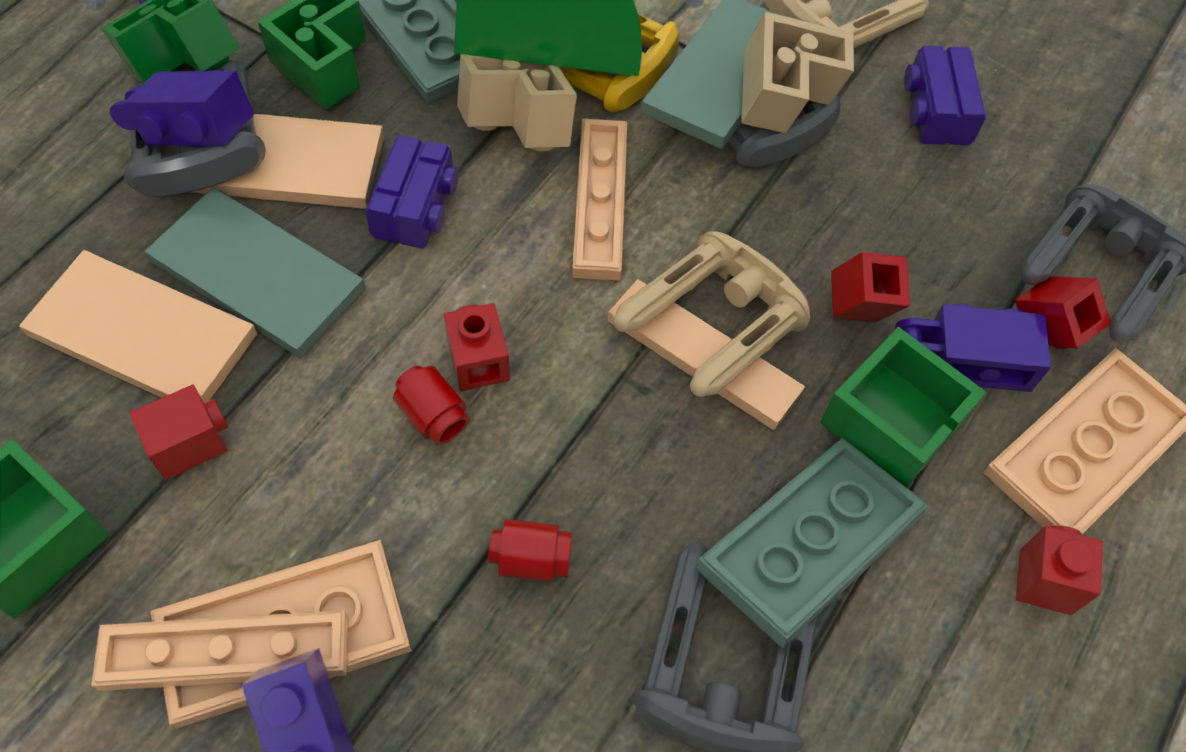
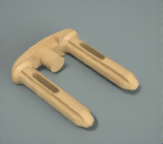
M765 0L768 9L781 16L853 33L854 48L921 18L929 6L928 0H898L838 27L830 20L832 11L827 0H811L807 3H803L801 0Z
M717 231L701 235L695 250L620 304L613 318L614 327L620 332L639 330L688 291L693 290L696 285L713 272H716L724 280L733 276L724 286L725 295L733 305L741 308L745 307L757 296L766 302L769 307L762 316L694 371L690 382V389L698 397L717 394L760 356L768 352L791 330H804L810 320L808 300L789 276L751 247L727 234Z

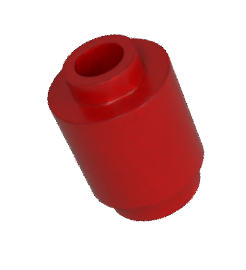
M414 366L397 379L395 384L397 389L394 392L393 400L423 438L432 439L436 445H442L451 441L466 428L470 421V417L465 412L466 404L434 366L424 368Z
M505 519L503 530H492L488 563L498 564V576L548 582H553L554 576L568 578L573 532L559 531V525Z

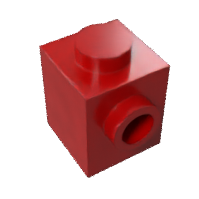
M861 252L831 270L833 318L878 322L910 306L907 257Z
M1050 276L1047 281L1036 284L1015 299L1019 310L1026 313L1045 314L1048 344L1056 349H1078L1111 324L1097 278Z
M495 303L481 306L466 305L456 311L443 313L447 341L460 392L510 381L509 354Z
M194 384L129 412L148 458L165 480L228 451L219 432L229 427L217 402L213 398L204 403Z
M1045 526L1020 549L1016 601L1073 615L1101 595L1103 541L1083 536L1079 530L1072 527Z

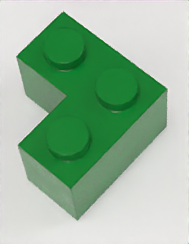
M147 0L101 28L130 74L143 84L156 72H173L175 68L183 63H187L198 71L219 69L228 62L229 55L240 49L212 0Z
M292 0L257 21L269 62L324 110L360 88L353 49L366 42L359 0Z

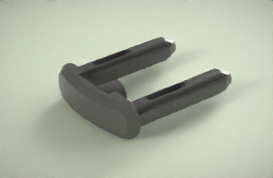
M228 60L220 71L236 70L251 104L246 69L238 61ZM253 116L225 146L179 145L180 154L166 158L162 157V145H146L138 130H131L132 162L126 167L124 177L132 189L152 197L178 195L202 190L230 181L254 170L264 159L266 153L265 144L256 135Z
M836 95L830 105L808 101L802 109L805 114L796 118L786 133L764 128L756 132L750 125L741 123L728 140V143L737 151L736 161L746 168L762 167L782 161L816 143L834 126L841 110L839 96Z
M1093 184L1075 187L1068 193L1065 199V210L1053 222L1049 230L1022 262L1021 278L1028 285H1036L1047 281L1087 228L1093 231L1097 227L1108 233L1104 244L1110 253L1117 256H1126L1133 250H1136L1143 254L1140 260L1147 264L1145 270L1139 275L1136 283L1110 319L1109 334L1114 341L1124 343L1138 337L1176 277L1186 273V238L1148 209L1118 193ZM1064 226H1069L1073 229L1068 237L1060 233ZM1152 279L1158 283L1153 292L1148 289Z
M700 542L689 543L677 558L658 635L655 638V647L644 689L635 691L632 695L638 713L654 728L679 742L705 752H798L804 747V740L796 733L817 617L783 649L776 644L761 722L755 721L752 725L736 720L742 692L728 684L719 682L708 683L701 709L688 706L689 701L679 698L707 579L696 570L698 559L708 551L707 547ZM680 618L683 620L684 626L674 666L667 667L664 664V657L674 619ZM789 651H793L796 658L788 701L786 702L782 699L781 693Z

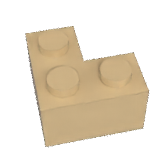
M764 12L744 47L741 123L786 133L808 101L830 105L854 72L853 33Z
M460 54L457 107L467 127L490 131L498 126H513L523 146L536 151H549L554 147H570L577 94L558 66Z

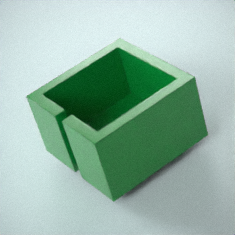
M897 327L833 394L820 423L840 439L844 438L907 488L967 420L987 392L900 327Z
M11 439L0 448V610L15 619L110 535L85 508Z

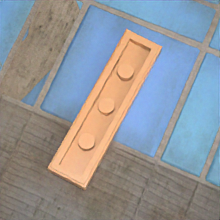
M582 118L572 278L621 281L627 121Z
M637 279L609 310L608 322L613 324V318L619 305L647 284ZM675 302L639 330L625 332L692 377L694 371L732 340ZM759 357L717 394L775 431L801 397L805 386Z
M344 610L100 625L91 686L98 691L245 682L260 669L317 648L320 650L328 676H345L347 668L348 615Z

